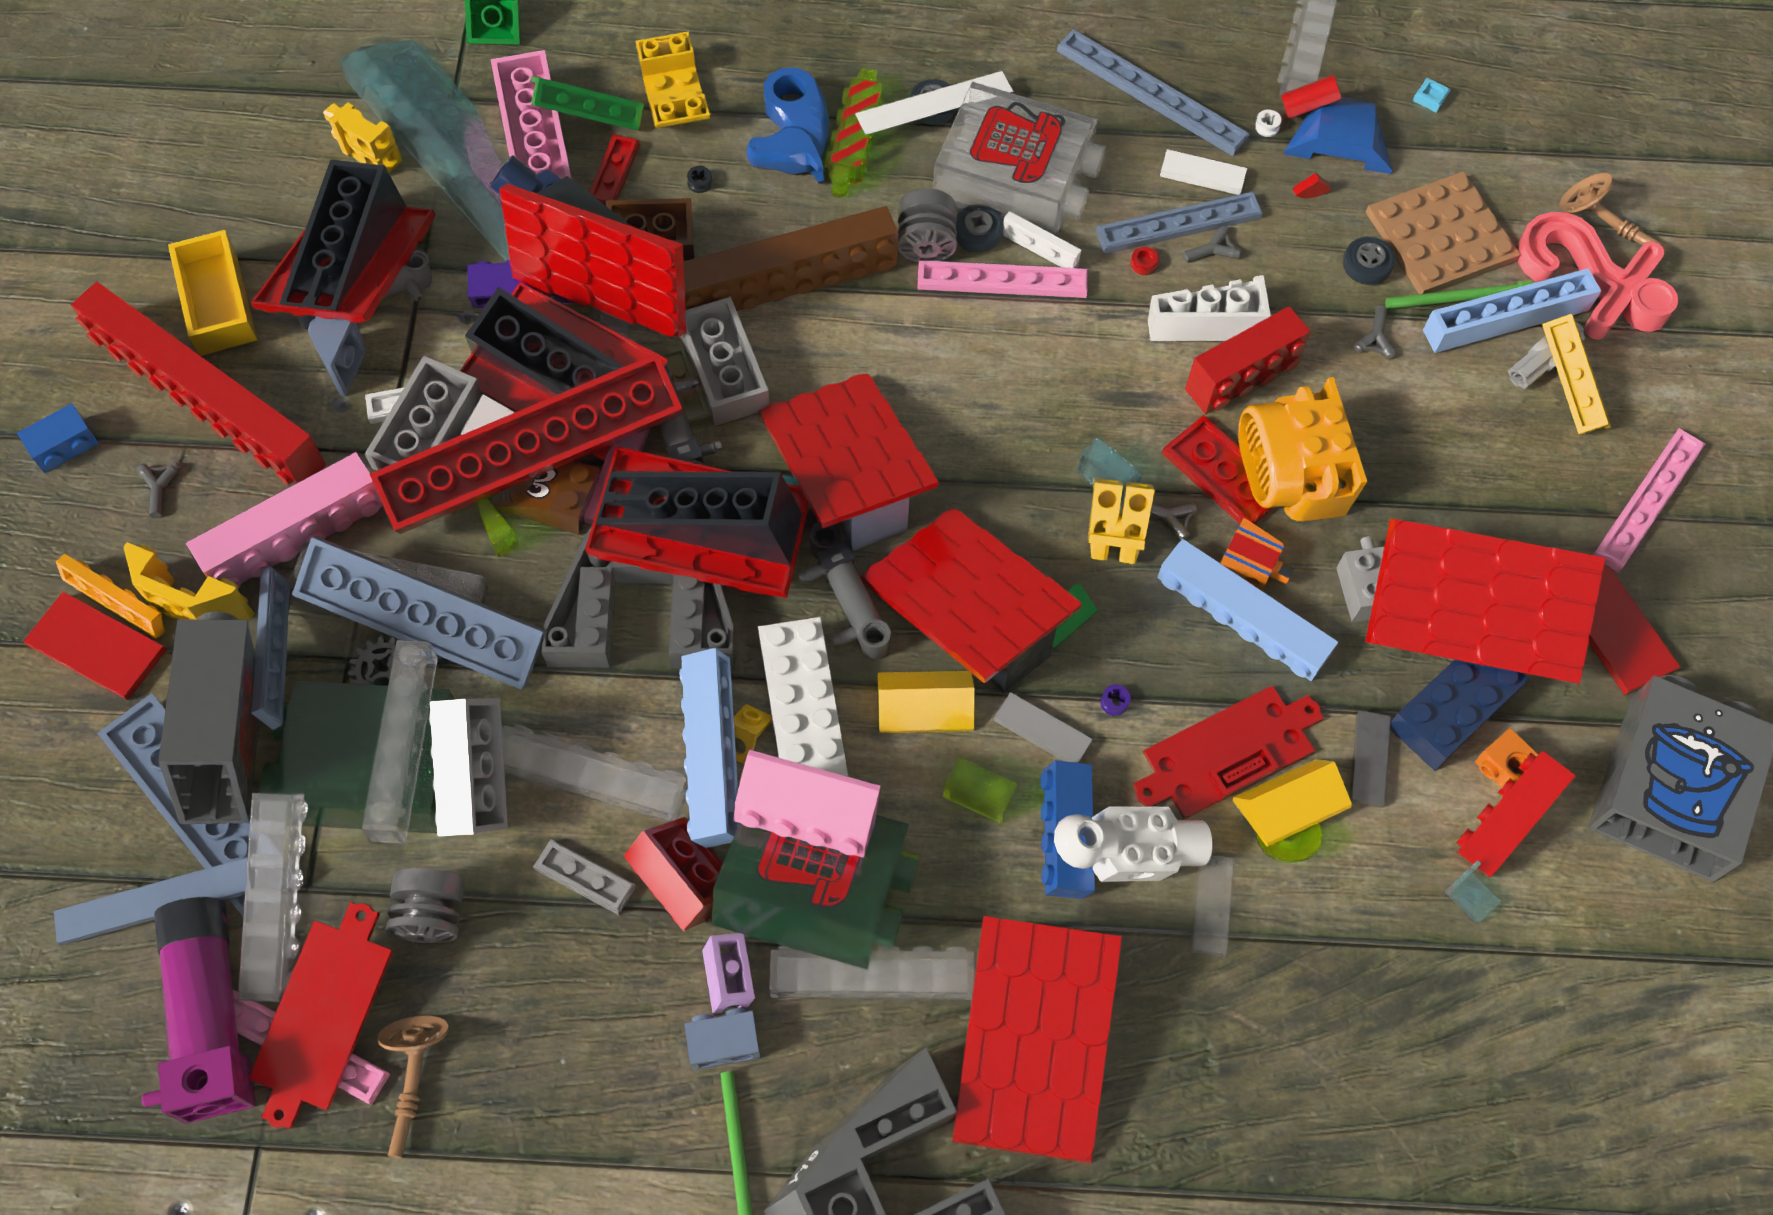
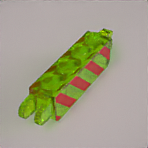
M861 68L857 78L852 77L849 88L845 87L843 91L842 104H844V108H839L836 121V124L839 125L838 130H833L831 136V146H833L832 152L827 151L825 158V168H829V180L832 182L831 190L833 195L838 198L847 195L850 183L858 184L863 181L875 132L866 135L855 113L882 106L881 94L883 86L877 81V70Z

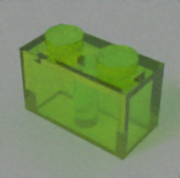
M958 757L944 785L943 797L1002 824L1014 799L1017 783Z

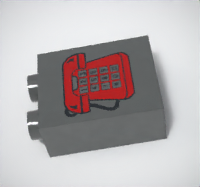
M207 612L202 614L198 620L177 619L158 762L180 824L249 823L259 729V719L251 713L255 651L248 620H238L235 616L225 612Z

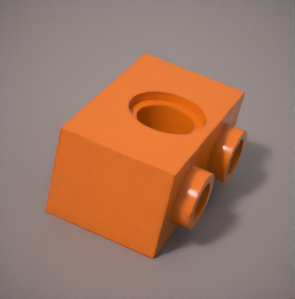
M1509 728L1485 749L1474 762L1487 778L1493 779L1502 787L1509 778L1516 781L1523 772L1518 768L1530 753L1535 756L1537 753ZM1509 765L1514 766L1518 770L1519 774L1513 773L1510 770Z

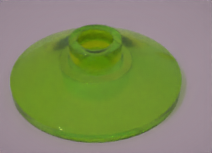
M1317 823L1268 847L1257 833L1256 839L1261 850L1270 858L1285 863H1297L1311 858L1318 852L1322 845L1323 832L1320 824Z

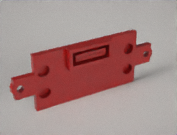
M1272 685L1145 749L1143 754L1155 773L1133 783L1138 802L1144 804L1145 807H1154L1171 798L1185 820L1302 760L1315 752L1303 730L1324 719L1320 713V706L1309 695L1286 706ZM1305 708L1311 709L1312 714L1306 713ZM1149 790L1152 795L1145 796L1143 791Z
M350 902L339 929L314 920L248 1078L273 1089L261 1117L268 1120L273 1127L292 1129L303 1102L324 1110H329L394 952L390 948L370 941L381 914L374 911L371 905ZM361 911H364L366 917L364 920L361 921L359 919V913ZM279 1110H282L284 1113V1117L282 1119H279L277 1117V1112Z

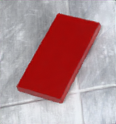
M1202 415L1163 448L1162 454L1239 524H1241L1243 518L1256 524L1273 509L1264 508L1256 502L1249 485L1239 446L1205 415Z
M1608 566L1603 568L1601 573L1602 578L1597 603H1595L1596 608L1589 635V644L1623 694L1627 695L1642 688L1654 675L1657 677L1670 675L1676 672L1680 666L1613 570Z
M64 592L61 593L23 641L30 648L127 701L166 652L163 645Z

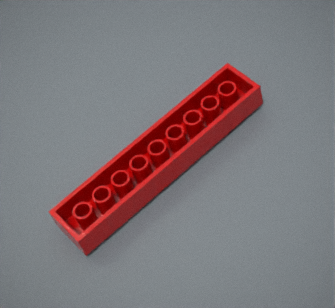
M96 281L70 304L78 315L75 317V320L85 330L89 331L86 335L95 345L107 347L108 353L118 362L126 361L128 363L127 366L137 376L145 375L148 377L149 383L159 392L167 391L169 397L178 406L183 407L186 405L189 407V411L197 420L202 423L208 421L212 424L211 428L220 437L225 438L228 436L231 438L234 446L242 453L246 454L249 451L254 455V460L266 470L272 468L276 471V476L284 484L289 486L292 483L295 485L320 472L326 466L312 437L99 282Z
M656 353L374 471L369 475L394 531L402 534L683 415V408L659 354Z

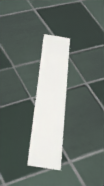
M1000 71L858 112L855 115L867 135L1010 93L1013 90L1003 72Z

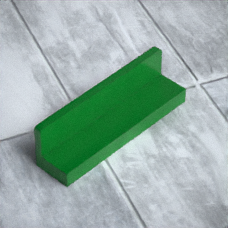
M531 76L530 82L535 83L531 102L533 106L639 131L644 103L540 77Z

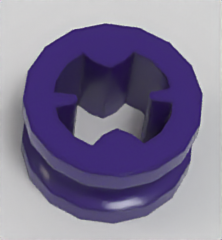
M1110 685L1104 690L1100 699V705L1109 715H1121L1129 706L1131 701L1130 693L1124 686ZM1113 694L1119 695L1118 699L1123 701V703L1120 702L1118 706H1115L1110 698H1112Z

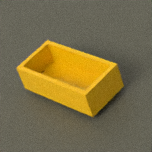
M226 230L168 244L188 337L198 354L202 356L257 341L236 249Z

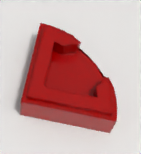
M1314 173L1294 186L1293 190L1297 197L1313 198L1331 191V187L1324 178Z

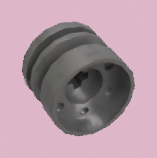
M927 188L908 192L901 198L898 204L899 252L913 262H919V260L943 261L952 256L957 248L956 201L952 196L941 190Z
M410 868L396 871L392 878L390 897L401 904L389 907L387 915L391 919L386 922L385 932L395 938L416 943H442L455 940L458 937V927L455 924L460 921V914L450 908L459 906L462 903L464 879L454 873L429 868Z

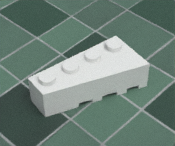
M1264 275L1256 276L1253 278V281L1242 283L1240 279L1229 281V286L1214 288L1213 285L1202 286V289L1196 292H1190L1186 289L1152 296L1148 316L1150 341H1226L1265 320L1271 314Z

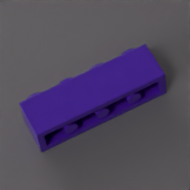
M510 260L505 261V263L493 264L488 261H480L474 265H467L468 298L473 308H484L498 287L512 294L520 282L512 278ZM531 287L561 304L575 303L555 293L549 295Z

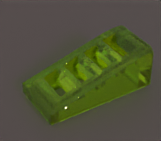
M487 498L476 502L491 544L498 557H502L517 547L518 541L514 531Z

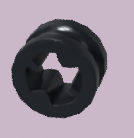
M694 166L688 171L687 185L692 192L704 193L711 188L712 174L708 168ZM704 177L703 182L701 180L695 181V178L702 179Z

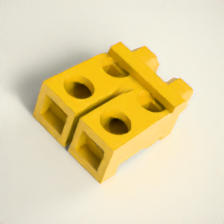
M349 102L343 107L332 103L324 111L323 114L326 120L331 124L333 137L338 141L342 152L347 156L352 154L360 163L385 165L389 173L403 161L388 124L380 121L377 125H374L363 118L362 113L356 110L354 105Z
M1094 477L1088 531L1092 559L1107 560L1109 546L1121 547L1119 562L1136 563L1139 551L1144 550L1154 496L1153 485L1125 481L1122 511L1119 513L1123 490L1122 481Z

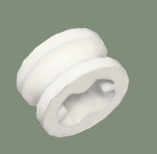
M1273 110L1261 111L1257 116L1255 125L1257 132L1265 137L1275 136L1280 129L1281 116ZM1264 121H1270L1269 124L1273 123V125H1267V122L1264 123Z

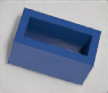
M73 403L17 432L31 458L44 473L61 466L69 459L85 453L91 447L99 444Z

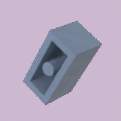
M735 1008L726 1011V1016L712 1018L711 1014H702L692 1017V1022L684 1023L692 1070L760 1059L753 1011L746 1012L745 1008Z

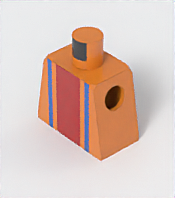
M1243 518L1220 564L1261 591L1264 589L1269 577L1287 584L1294 570V567L1278 560L1284 544L1245 518Z

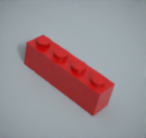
M1543 750L1536 756L1530 753L1518 767L1523 771L1516 781L1509 778L1497 792L1502 796L1495 806L1488 803L1477 816L1481 823L1476 829L1471 831L1467 828L1456 841V844L1460 846L1456 853L1487 878L1493 876L1576 776Z

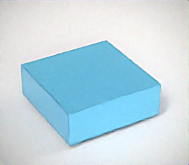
M1426 78L1415 94L1413 101L1437 113L1451 89Z

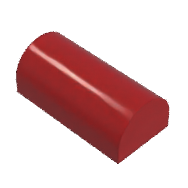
M1334 74L1281 94L1288 118H1293L1341 99L1340 89Z

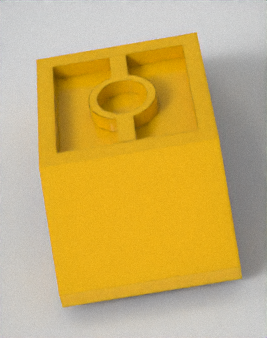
M689 32L636 41L654 126L661 128L709 119L710 113L705 94H702Z
M126 542L123 548L133 585L146 601L155 606L161 614L175 620H198L202 614L213 611L229 613L238 620H250L255 613L247 604L248 599L239 593V587L234 582L226 578H222L219 581L208 576L197 594L183 587L180 590L174 589L171 586L175 579L168 572L169 567L156 557L158 553L154 549L144 544L138 547Z

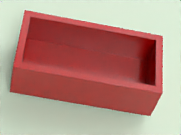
M1288 306L1195 357L1185 390L1204 414L1214 409L1219 411L1227 406L1232 399L1248 395L1257 385L1261 383L1263 385L1268 384L1277 374L1284 370L1286 372L1293 370L1300 363V356L1306 348V342L1311 331L1291 307Z

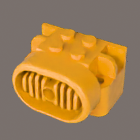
M1334 377L1327 379L1321 392L1312 393L1308 386H1301L1295 395L1280 397L1273 403L1250 405L1243 410L1238 429L1239 448L1249 485L1256 502L1264 508L1283 506L1286 514L1295 521L1303 522L1346 516L1366 485L1367 478ZM1340 482L1344 484V488H1341Z

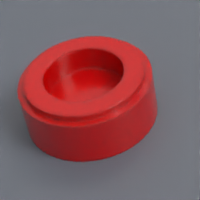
M1139 247L1132 253L1131 268L1140 275L1153 274L1158 268L1159 254L1151 247Z

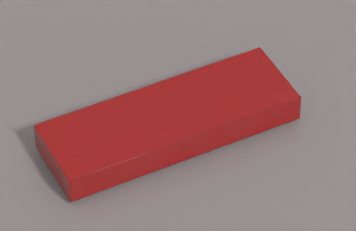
M612 135L589 190V193L605 206L606 200L619 199L640 147L639 140Z

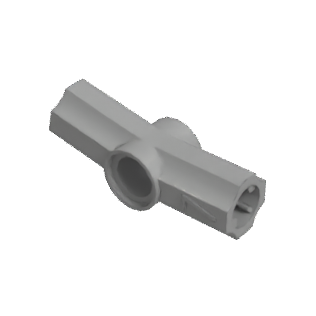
M1577 322V325H1578V328H1579V331H1580L1582 340H1584V339H1585L1584 333H1583V332H1584V329H1583V327ZM1546 336L1537 342L1525 357L1507 371L1510 381L1516 387L1526 389L1539 379L1543 373H1548L1556 367Z

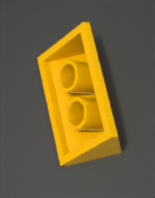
M970 671L878 673L879 733L974 731V683L972 673Z
M1317 759L1233 797L1234 804L1267 847L1352 808L1351 800L1335 761Z

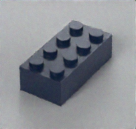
M1454 660L1396 714L1390 723V730L1436 771L1504 706L1529 678L1520 672Z

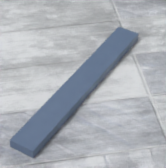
M1073 29L1058 44L1057 52L1231 156H1234L1248 140L1250 133Z

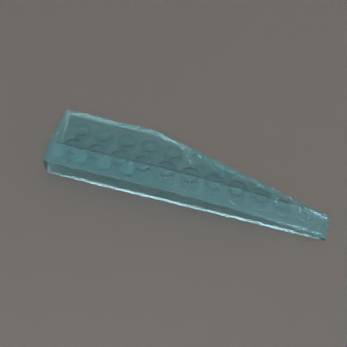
M414 39L364 46L340 59L339 62L347 83L378 118L390 126L394 136L505 261L510 260L509 245L507 244L505 231L506 222H504L501 203L502 199L498 193L489 187L503 165L470 100Z

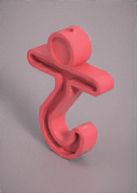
M1549 212L1538 215L1527 224L1516 247L1521 254L1518 263L1526 275L1535 282L1553 278L1560 261L1547 248L1546 244L1556 243L1569 250L1579 271L1589 268L1601 289V293L1598 296L1600 303L1584 326V332L1588 337L1596 340L1604 338L1622 313L1626 322L1633 328L1640 331L1653 332L1661 329L1675 311L1678 304V294L1674 288L1663 280L1649 278L1664 255V249L1659 243L1650 241L1643 244L1627 267L1623 269L1612 262L1594 227L1578 216L1567 212Z

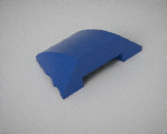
M1341 97L1338 101L1309 111L1284 151V155L1310 159L1313 152L1365 162L1364 169L1388 174H1391L1393 171L1375 104L1368 101Z

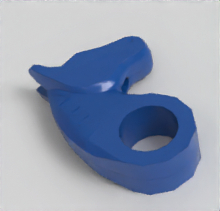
M796 67L781 68L771 73L763 84L766 114L781 130L768 137L750 139L746 148L747 160L756 168L776 170L791 175L808 172L813 175L819 184L823 183L824 170L822 159L829 139V115L825 97L815 79L807 71ZM789 93L802 96V98L795 101L779 99L782 95Z

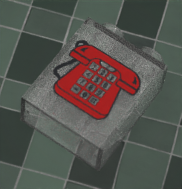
M972 81L935 162L933 189L941 190L951 195L956 201V207L963 209L969 205H986L996 210L1003 222L1004 217L1010 211L1058 237L1066 217L1079 221L1082 216L1089 194V188L1080 186L1083 175L1096 179L1102 166L1106 146L1094 143L1098 119Z

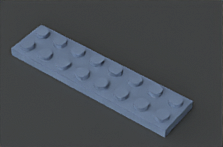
M318 536L311 537L292 593L293 596L521 690L526 688L545 633L544 629Z
M151 693L97 734L205 869L246 857L252 859L257 891L229 899L243 918L250 922L304 878L251 813L249 823H179L158 762L165 708Z

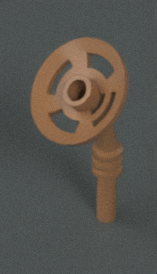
M1598 173L1581 180L1572 186L1561 198L1559 207L1563 212L1574 213L1584 209L1590 210L1617 230L1619 236L1623 234L1622 237L1624 239L1628 237L1630 242L1634 240L1641 245L1650 241L1656 242L1663 247L1664 252L1668 247L1641 232L1639 226L1635 227L1633 223L1629 225L1630 221L1621 220L1600 204L1601 199L1613 185V178L1609 173ZM1577 195L1578 198L1576 199V201L1571 202L1573 198Z
M414 1016L404 1018L387 1025L378 1034V1043L381 1047L387 1050L405 1052L409 1055L404 1091L398 1098L401 1100L397 1102L399 1109L395 1110L397 1120L388 1157L402 1158L411 1119L416 1117V1113L413 1111L418 1109V1105L415 1103L420 1101L417 1093L423 1052L427 1047L441 1041L449 1032L447 1021L440 1017ZM422 1027L433 1028V1029L428 1032V1031H424V1029H423ZM395 1034H397V1035L393 1038V1041H389V1039H390L392 1036H394Z

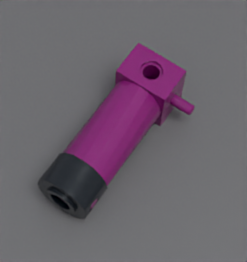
M192 897L167 903L154 912L157 950L161 963L169 1061L158 1063L160 1090L144 1093L141 1098L144 1107L161 1104L162 1113L185 1124L256 1107L254 1083L248 1079L252 1071L251 1059L239 1051L225 901L213 897Z

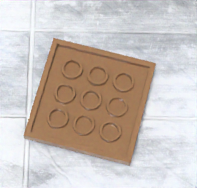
M1464 171L1368 205L1366 210L1367 216L1383 240L1392 248L1396 260L1418 294L1433 293L1518 261L1521 255Z

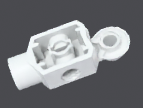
M1109 806L1092 818L1074 814L1062 819L1058 823L1054 834V843L1062 859L1073 867L1082 869L1093 867L1092 870L1101 882L1161 881L1178 872L1180 866L1206 865L1212 853V835L1207 823L1203 820H1177L1169 807ZM1080 834L1085 837L1087 845L1080 839Z

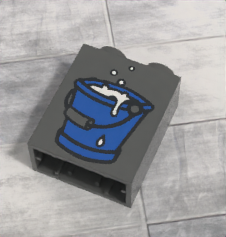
M1654 675L1629 700L1588 829L1711 882L1716 881L1742 864L1773 757V724L1759 719V712L1746 703L1738 701L1720 703L1698 694L1696 685L1685 678L1674 675L1661 677Z

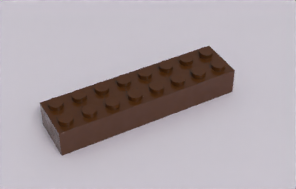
M883 206L684 261L686 310L731 297L736 311L752 309L760 304L780 301L785 297L805 294L817 288L834 286L842 281L859 279L867 274L887 271L892 267H896L898 231L888 207Z

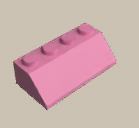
M749 750L735 801L734 821L742 823L747 827L768 830L779 836H789L807 841L814 846H825L839 850L846 855L864 857L875 825L881 786Z

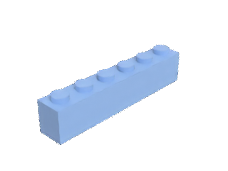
M1588 268L1434 310L1425 324L1423 332L1434 353L1546 323L1569 314L1575 315L1589 311L1601 293V289Z
M1184 539L1178 543L1161 565L1157 578L1161 580L1165 587L1178 591L1193 606L1203 608L1212 614L1217 622L1230 626L1238 632L1241 638L1248 642H1254L1264 649L1269 657L1282 661L1300 677H1306L1312 681L1338 644V641Z
M712 648L681 656L682 668L680 669V680L683 684L681 708L685 717L683 740L686 744L687 757L684 760V768L688 776L686 801L689 805L690 815L687 830L691 841L705 848L741 841L740 823L734 821L738 778L730 658L717 648Z

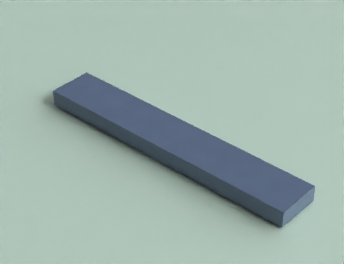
M1252 191L1100 225L1096 228V234L1104 254L1219 229L1221 226L1228 227L1259 220L1263 212Z
M269 566L261 570L251 713L274 730L283 726L290 582Z
M246 857L55 910L54 920L57 944L65 945L155 920L154 912L159 907L176 900L192 897H213L224 901L256 892L252 859Z

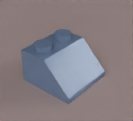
M316 316L309 324V336L340 396L346 397L367 351V347L356 323L349 322L346 319H323Z

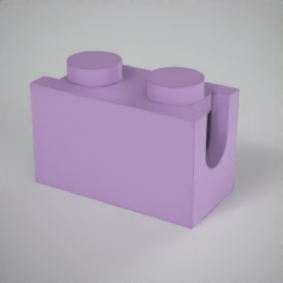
M744 933L710 936L702 951L713 1015L721 1014L724 1009L732 1006L747 1010L755 995ZM720 947H727V952L720 953Z

